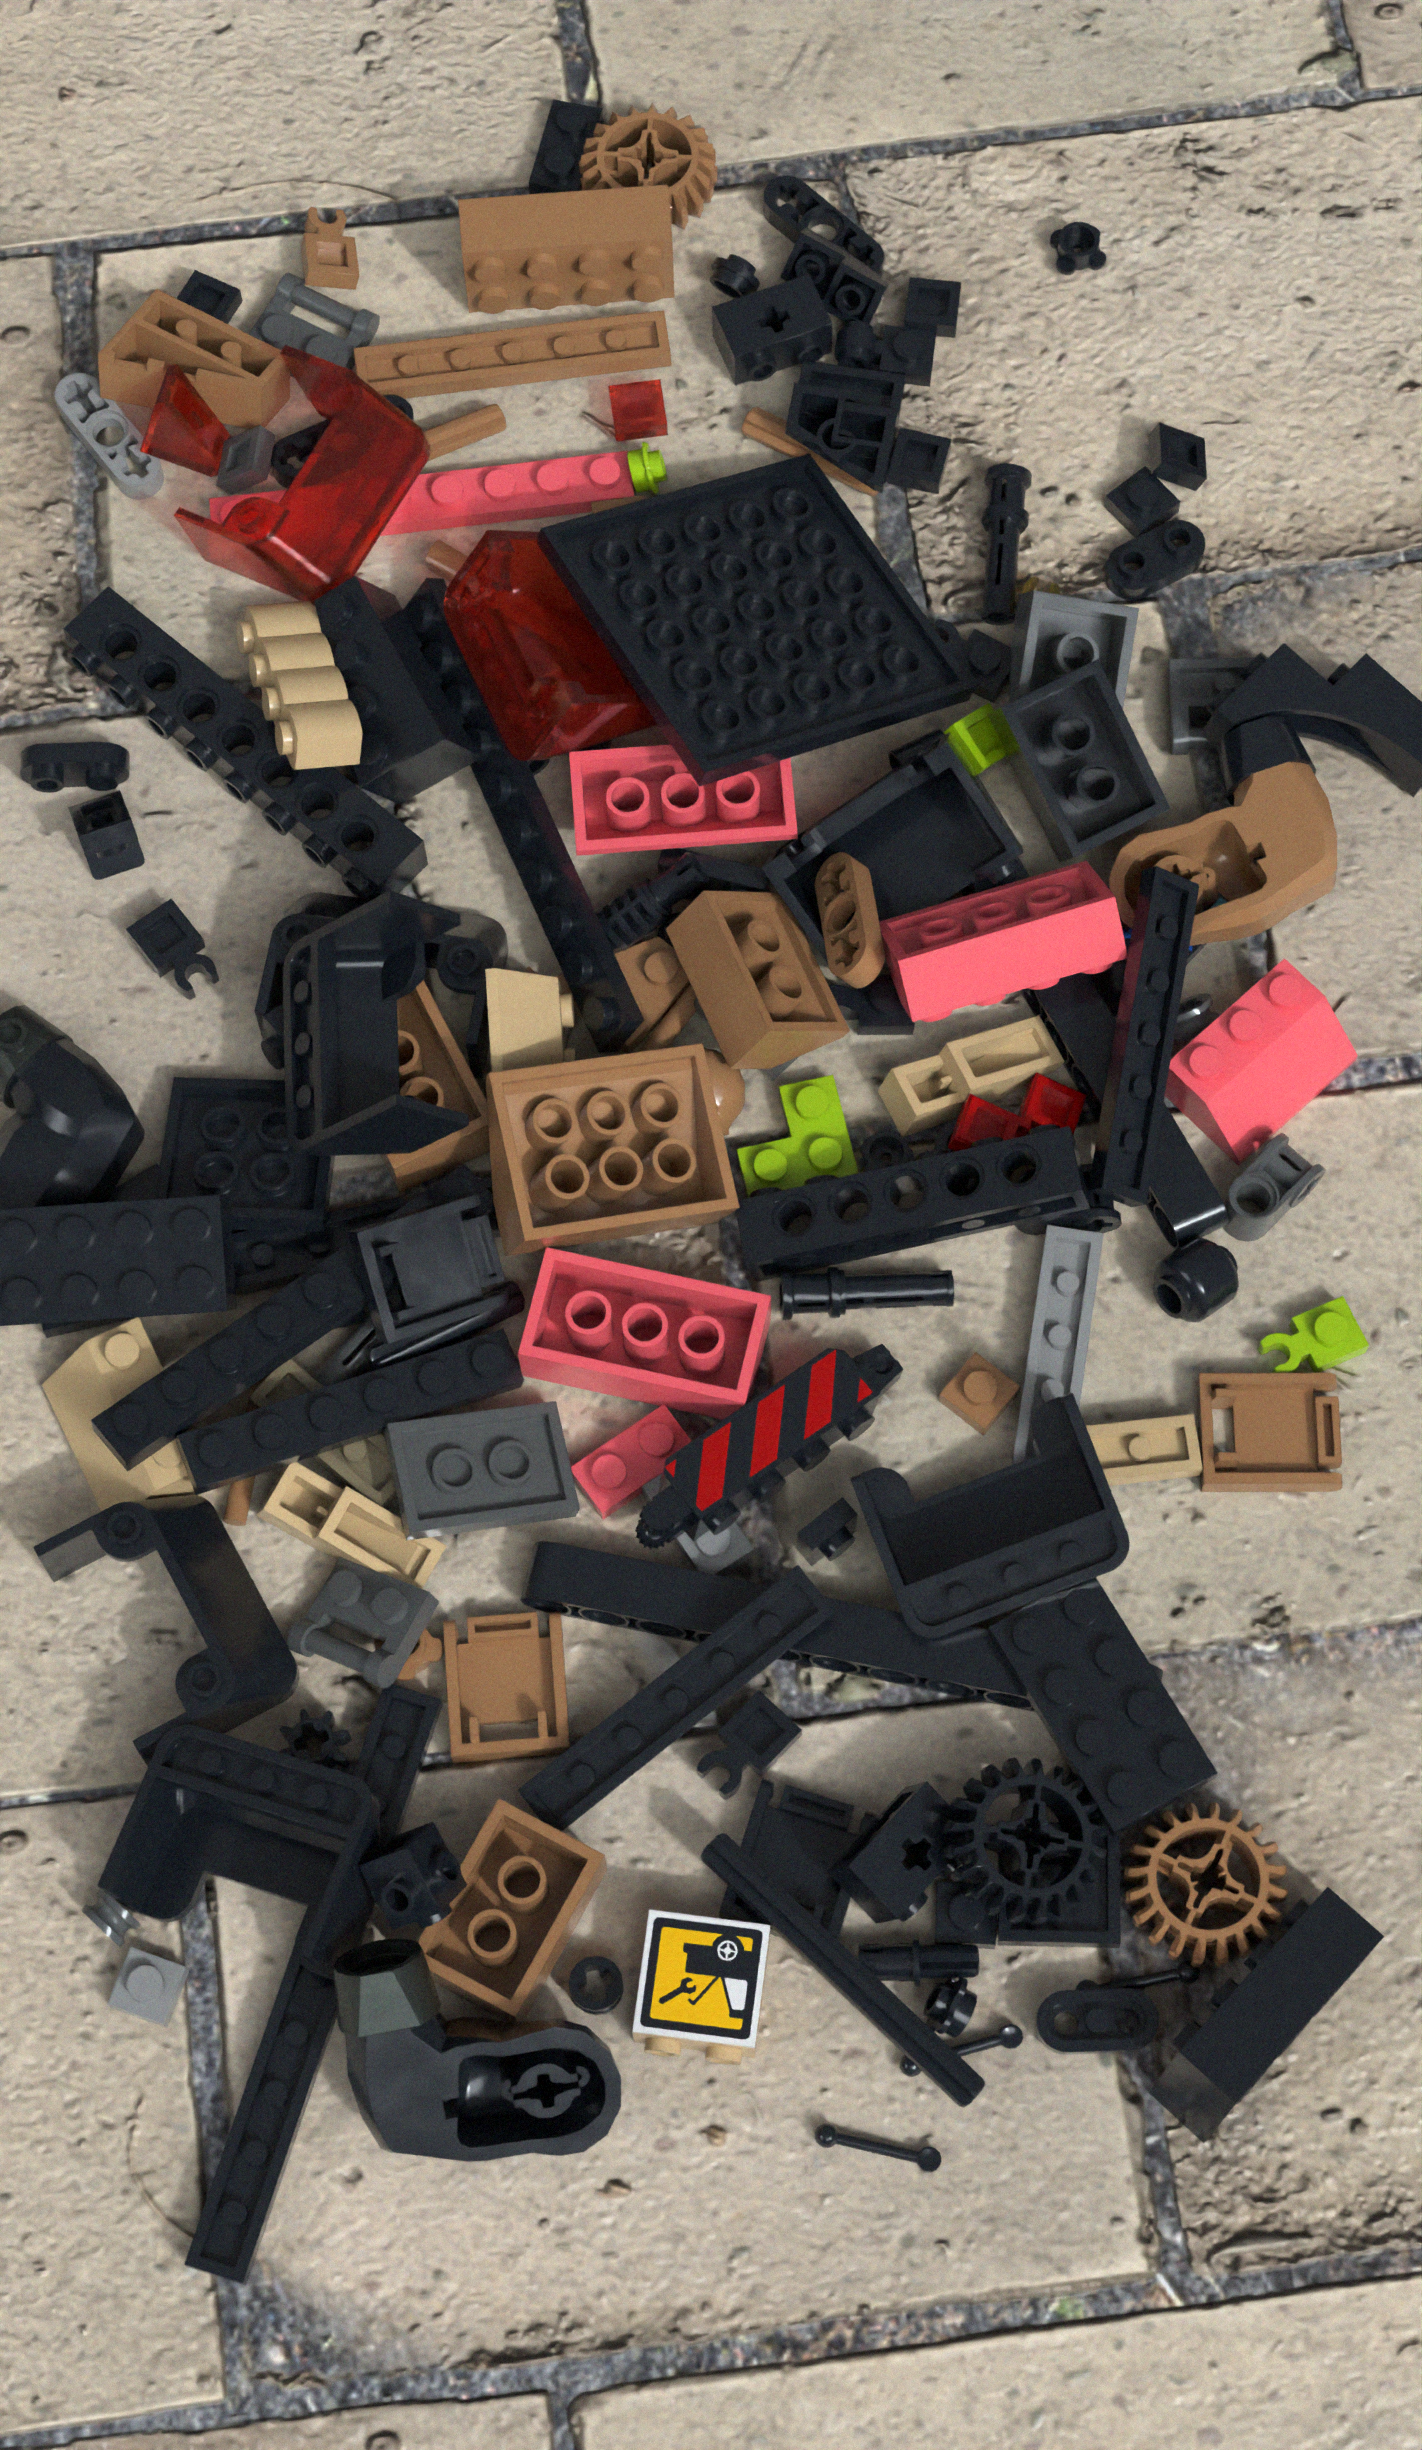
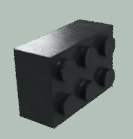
M1099 659L987 714L1059 862L1075 858L1171 809Z

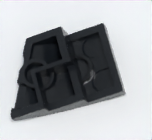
M803 360L799 383H794L785 434L874 491L883 493L906 386V375Z

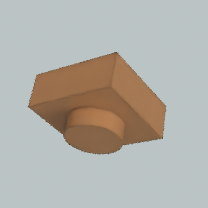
M975 1352L941 1391L939 1402L984 1436L1016 1399L1021 1387Z

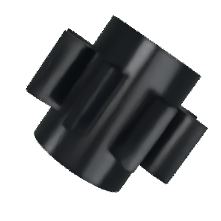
M302 1709L300 1710L301 1721L293 1729L288 1726L280 1727L279 1730L285 1740L289 1742L290 1747L279 1752L332 1769L336 1765L348 1768L349 1762L345 1755L340 1752L339 1747L347 1745L352 1739L348 1730L332 1732L335 1724L333 1712L328 1710L320 1720L310 1718L307 1711ZM312 1737H318L322 1743L320 1747L322 1754L317 1757H311L307 1751V1740Z

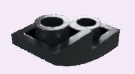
M807 227L800 232L780 276L781 279L789 281L810 274L826 311L845 322L863 321L870 324L889 286L885 280L860 260Z

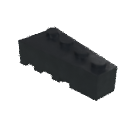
M354 576L314 600L321 631L329 642L335 666L338 667L343 676L348 698L357 710L362 727L360 764L354 765L360 788L401 804L484 757L477 743L468 738L462 727L465 721L457 707L450 704L440 687L442 680L435 667L428 664L420 650L422 644L394 594Z

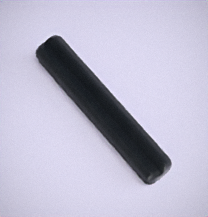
M514 1281L502 1283L483 1292V1296L495 1291H507L510 1300L509 1304L390 1344H373L367 1349L369 1365L375 1371L464 1340L522 1312L525 1308L523 1293Z

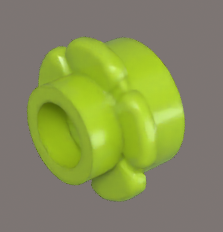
M642 442V448L627 452L632 481L637 493L652 490L654 494L659 493V482L668 480L664 458L660 449L651 451L649 444Z

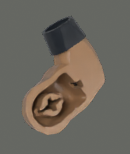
M1267 716L1242 724L1227 733L1218 743L1217 754L1226 797L1233 807L1207 813L1187 824L1140 834L1120 849L1109 876V887L1116 898L1120 921L1128 933L1132 934L1142 870L1155 866L1200 885L1190 946L1237 940L1260 934L1298 909L1332 891L1336 883L1337 833L1329 800L1315 776L1316 768L1289 719L1280 716ZM1218 892L1230 901L1204 911L1206 905L1217 901Z

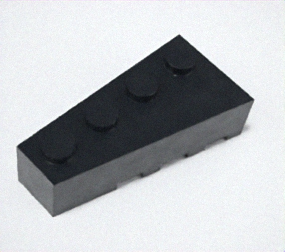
M1329 1887L1313 1903L1303 1896L1280 1922L1288 1930L1277 1943L1267 1936L1243 1963L1251 1970L1248 1976L1240 1984L1230 1977L1206 2004L1214 2012L1202 2026L1192 2019L1168 2046L1177 2055L1148 2093L1203 2143L1207 2141L1235 2105L1242 2101L1272 2066L1276 2058H1279L1309 2024L1310 2020L1321 2011L1384 1937Z

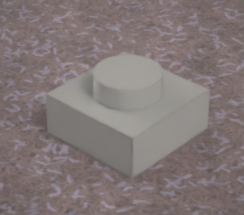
M130 1947L107 2005L114 2010L167 2028L189 1970L186 1966Z

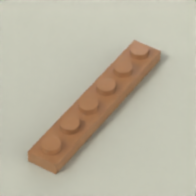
M664 310L354 348L361 404L384 395H397L407 399L671 366V352Z

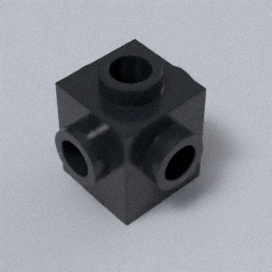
M434 1822L384 1840L359 1865L371 1888L372 1897L376 1905L383 1911L392 1930L417 1922L420 1928H425L441 1921L452 1912L450 1903L467 1886L461 1874L458 1860L449 1852Z

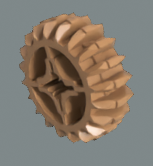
M653 103L647 112L638 113L631 104L628 116L623 118L612 111L609 125L597 123L593 132L594 137L586 138L583 146L584 155H581V160L579 161V171L583 175L581 178L582 191L668 184L671 224H675L684 230L688 223V216L700 218L704 210V204L711 203L715 182L718 179V168L715 165L716 152L713 144L708 143V135L705 133V128H695L691 115L677 120V113L673 106L664 114L657 113ZM651 162L652 168H649V177L645 179L644 174L648 173V164Z
M1216 1802L1209 1804L1205 1818H1199L1198 1810L1194 1803H1186L1183 1808L1184 1823H1181L1171 1810L1164 1811L1160 1819L1165 1832L1154 1825L1147 1824L1143 1828L1142 1835L1150 1846L1134 1843L1129 1851V1855L1141 1865L1127 1866L1123 1873L1125 1880L1141 1885L1125 1893V1903L1129 1905L1145 1904V1908L1139 1910L1132 1919L1134 1926L1143 1927L1153 1922L1156 1927L1152 1930L1147 1942L1154 1947L1165 1936L1171 1939L1173 1943L1168 1950V1958L1172 1960H1177L1184 1946L1191 1948L1190 1960L1192 1966L1195 1967L1202 1965L1206 1950L1212 1951L1213 1960L1218 1967L1225 1966L1228 1962L1229 1954L1227 1945H1230L1240 1959L1247 1958L1251 1953V1949L1246 1936L1258 1944L1267 1936L1270 1937L1266 1927L1261 1922L1268 1925H1278L1283 1914L1269 1903L1285 1902L1288 1897V1890L1286 1888L1270 1883L1283 1878L1287 1873L1285 1864L1266 1863V1860L1270 1859L1278 1850L1276 1842H1266L1258 1846L1255 1841L1261 1834L1263 1826L1256 1822L1249 1827L1247 1832L1240 1829L1238 1825L1243 1816V1812L1240 1809H1234L1227 1822L1219 1820L1220 1807ZM1191 1840L1214 1841L1210 1852L1200 1859H1190L1182 1855L1174 1859L1166 1855L1170 1849L1183 1842ZM1231 1850L1242 1859L1250 1873L1253 1883V1896L1243 1892L1245 1885L1234 1880L1228 1872L1227 1861ZM1216 1861L1217 1866L1212 1875L1216 1880L1212 1887L1220 1886V1890L1212 1888L1207 1896H1203L1198 1908H1194L1193 1904L1198 1895L1195 1888L1198 1882H1191L1190 1878L1199 1880L1203 1873L1208 1872L1212 1862ZM1157 1872L1167 1876V1883L1178 1889L1183 1896L1184 1907L1180 1919L1176 1918L1169 1911L1160 1896L1157 1885ZM1212 1909H1220L1229 1913L1236 1909L1246 1914L1240 1921L1226 1928L1216 1930L1196 1928L1201 1916Z

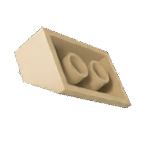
M499 968L485 969L492 1072L577 1061L576 1049H566L565 1028L575 1026L572 993L562 994L558 977Z
M139 1317L85 1341L42 1384L101 1511L120 1502L189 1494L195 1495L176 1445V1439L127 1472L93 1431L91 1423L93 1418L164 1370Z

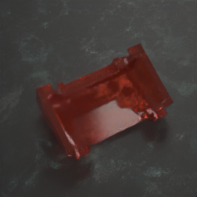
M487 530L449 583L444 596V614L513 757L519 761L547 760L657 726L658 724L538 546L539 532Z

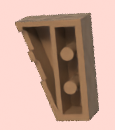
M158 289L150 295L98 353L100 398L248 429L259 425L265 428L290 399L289 354Z

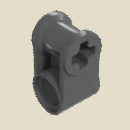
M1284 1133L1274 1137L1258 1154L1253 1163L1234 1180L1229 1188L1224 1202L1229 1217V1224L1223 1228L1230 1236L1237 1240L1249 1242L1263 1237L1291 1208L1297 1206L1308 1196L1326 1171L1320 1164L1311 1165L1288 1145L1289 1137ZM1252 1201L1262 1209V1213H1247L1240 1208L1238 1202Z

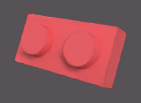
M663 1404L571 1466L573 1479L604 1520L642 1494V1486L662 1474L665 1460L692 1441L665 1404Z

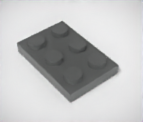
M556 1401L387 1423L384 1435L406 1541L576 1517L580 1510Z

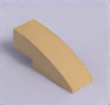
M1038 1015L948 1042L938 1055L891 1068L877 1091L902 1137L957 1118L963 1102L969 1094L992 1103L1027 1086L1036 1072L1045 1076L1060 1068L1065 1061L1041 1017Z
M298 1462L283 1467L256 1513V1516L336 1560L342 1557L423 1589L446 1548L445 1544L433 1537L406 1541L400 1517L348 1486L341 1489Z

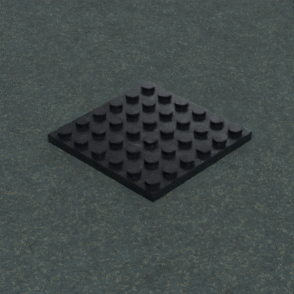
M810 453L540 529L536 543L699 787L969 701L975 689L971 679Z

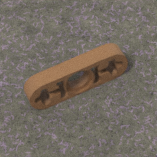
M838 852L823 863L815 880L826 954L832 974L853 988H862L870 984L881 971L885 960V951L870 871L865 865L849 854ZM855 912L849 924L844 928L848 918Z

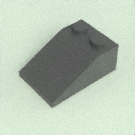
M1035 590L1019 594L1011 645L1008 703L1099 659L1123 709L1139 608Z

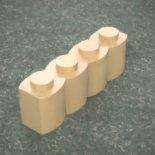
M310 601L245 605L244 621H239L236 627L237 645L241 654H248L249 673L253 687L261 688L264 717L267 721L273 720L275 724V741L278 753L280 755H287L289 763L294 770L360 764L363 735L360 719L354 704L348 698L343 676L338 667L335 666L329 642L326 636L321 633L319 619L313 604Z

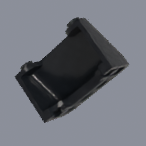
M949 732L798 834V839L789 840L768 857L762 870L828 963L815 890V880L823 863L832 855L838 852H845L869 869L880 922L941 904L975 880L980 881L988 877L993 884L997 883L1020 866L1016 858L1023 854L1024 849L963 750ZM855 912L848 918L844 928L849 924Z

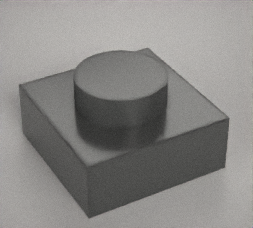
M259 425L225 440L216 485L230 495H233L267 480L272 467L271 457L275 435Z

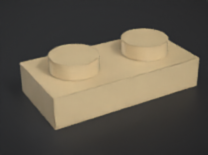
M1194 1414L1086 1426L1109 1486L1200 1476L1203 1468Z

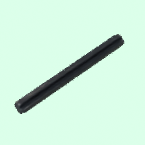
M720 1833L704 1848L700 1855L701 1860L959 2107H966L980 2094L985 2086L984 2079L727 1834Z

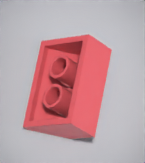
M1284 958L1170 1060L1165 1097L1230 1159L1240 1166L1353 1064L1358 1055L1325 995Z

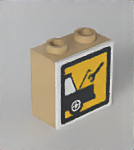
M649 1909L632 2030L634 2042L644 2043V2052L663 2057H680L682 2048L705 2051L706 2061L724 2065H741L742 2056L755 2058L770 1943V1925Z

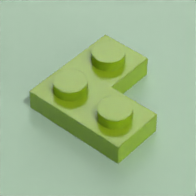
M833 1075L779 1086L778 1095L789 1138L737 1149V1160L747 1198H749L753 1191L761 1188L778 1187L786 1190L804 1186L806 1180L819 1175H835L840 1178L859 1173Z

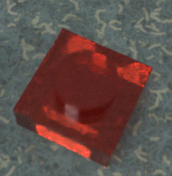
M660 379L608 386L616 442L668 435Z

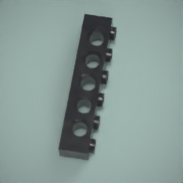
M1046 1124L1030 1129L1026 1136L1008 1140L1000 1137H988L973 1142L970 1146L971 1148L948 1153L946 1150H929L920 1153L915 1157V1161L897 1165H892L888 1162H877L862 1167L859 1171L860 1173L840 1178L835 1175H819L809 1178L805 1181L804 1186L786 1190L778 1187H766L755 1190L749 1195V1198L738 1200L740 1208L736 1210L745 1266L754 1279L760 1282L778 1278L780 1269H790L792 1274L1089 1209L1090 1205L1077 1142L1070 1126L1060 1128L1058 1125ZM1021 1166L1036 1168L1032 1178L1024 1183L1009 1181L1013 1171ZM967 1178L980 1180L978 1187L971 1194L966 1196L953 1194L955 1187L962 1180ZM907 1192H924L921 1201L916 1206L911 1208L898 1207L901 1197ZM856 1203L868 1204L866 1212L859 1219L854 1221L843 1220L845 1211L851 1205ZM802 1215L812 1216L810 1225L804 1231L799 1233L788 1232L789 1225L795 1218Z

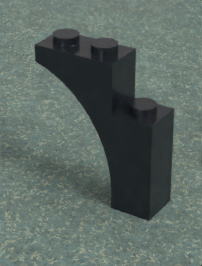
M1283 643L1269 658L1262 652L1258 654L1240 675L1244 682L1236 690L1227 685L1206 709L1212 717L1201 735L1216 748L1222 738L1238 726L1267 716H1280L1290 720L1299 737L1328 743L1366 760L1399 784L1412 797L1422 789V702L1367 653L1351 669L1345 663H1342L1326 680L1289 646Z

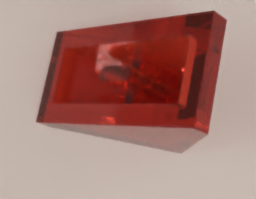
M177 364L169 365L140 452L210 477L217 476L224 441L232 436Z

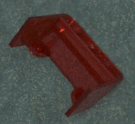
M285 345L280 352L281 356L317 413L324 418L332 420L279 503L263 497L246 498L231 509L222 524L181 507L178 508L174 517L205 561L298 600L310 601L315 605V599L355 576L427 463L431 448L420 426L354 371Z

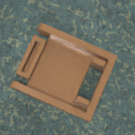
M1199 1373L1196 1381L1199 1449L1203 1468L1200 1475L1201 1492H1334L1341 1490L1343 1487L1342 1474L1318 1472V1470L1337 1469L1342 1464L1338 1396H1315L1314 1398L1313 1393L1335 1391L1337 1388L1336 1375L1333 1373ZM1212 1409H1232L1234 1452H1218L1214 1456Z
M561 1611L549 1612L548 1629L550 1637H540L537 1612L467 1617L469 1643L458 1644L459 1631L456 1620L443 1621L450 1752L453 1763L563 1754L571 1747ZM538 1721V1738L481 1742L480 1726Z

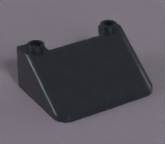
M1067 1393L1047 1401L1035 1413L1032 1422V1432L1040 1452L1039 1455L915 1502L904 1477L890 1468H873L850 1478L904 1620L909 1628L918 1635L928 1638L944 1636L1113 1571L1126 1559L1130 1545L1129 1536L1073 1393Z

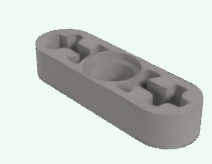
M73 373L64 377L56 386L55 400L59 413L65 423L125 496L137 500L154 496L161 489L164 482V473L158 454L114 400L100 398V386L96 378L86 373ZM78 394L83 399L89 398L93 414L88 418L83 406L77 401L72 402L71 398ZM106 427H117L124 432L122 438L113 445H102L95 441L97 433ZM131 454L135 465L141 471L147 470L148 474L142 478L135 473L130 475L125 458Z

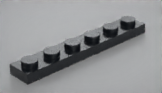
M1158 866L1142 870L1088 1191L1129 1207L1147 1204L1200 886Z
M503 1328L177 1435L176 1445L195 1495H199L382 1434L387 1423L430 1418L520 1388L524 1378Z
M797 1565L517 1791L541 1821L563 1832L836 1611L802 1568Z

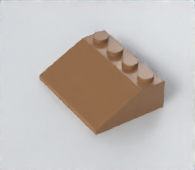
M703 1043L491 1072L485 1076L493 1203L505 1256L543 1251L546 1247L556 1249L715 1224L740 1208Z

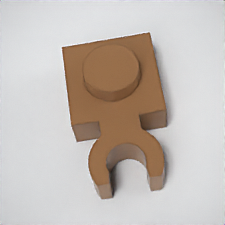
M310 207L304 226L305 232L300 247L304 282L307 286L356 290L360 276L355 237L343 236L347 220L343 210L336 209L334 221L331 224L324 223L318 218L316 207Z

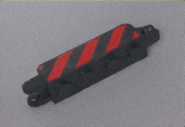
M883 1344L853 1358L845 1350L827 1348L665 1460L662 1476L659 1480L657 1495L652 1498L651 1502L647 1501L646 1506L643 1505L639 1516L641 1520L638 1521L635 1530L639 1544L642 1543L644 1548L649 1547L650 1550L652 1548L658 1550L660 1546L664 1547L665 1542L670 1543L684 1532L687 1533L692 1541H695L709 1530L713 1535H717L738 1519L741 1514L739 1509L754 1499L758 1503H763L773 1497L785 1485L786 1480L784 1478L800 1467L804 1472H807L816 1467L830 1453L831 1449L829 1446L845 1436L848 1441L859 1437L875 1421L873 1412L879 1398L900 1379L903 1368L898 1360L891 1355L890 1351Z

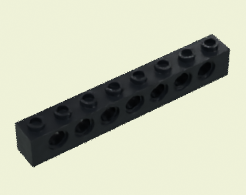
M109 586L63 629L70 651L67 653L68 658L81 673L87 677L96 674L107 683L106 688L119 704L125 708H130L134 705L145 714L144 718L147 724L157 735L165 740L172 736L184 746L183 750L186 756L194 765L205 772L211 768L223 778L222 781L226 789L237 800L244 804L249 800L263 810L262 815L275 831L283 836L290 832L303 843L302 848L313 862L322 868L329 864L342 875L341 878L345 886L356 897L364 899L369 897L373 900L389 890L400 893L428 865L424 840L334 767L294 770L289 763L287 755H280L278 753L275 741V724L273 720L267 721L265 719L262 709ZM134 652L128 658L115 659L120 653ZM161 683H173L166 690H153ZM201 714L212 715L211 718L204 722L192 721L193 718ZM247 745L252 747L243 754L230 753L238 746ZM279 777L291 778L290 782L283 786L269 785L274 779ZM318 809H328L331 811L329 815L323 818L314 819L308 817L313 811ZM358 841L372 843L367 849L362 851L348 849L350 845Z

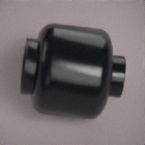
M1205 1238L1190 1239L1157 1263L1154 1272V1297L1161 1309L1169 1316L1186 1322H1201L1229 1303L1237 1295L1239 1288L1237 1262L1232 1253L1221 1245H1217Z

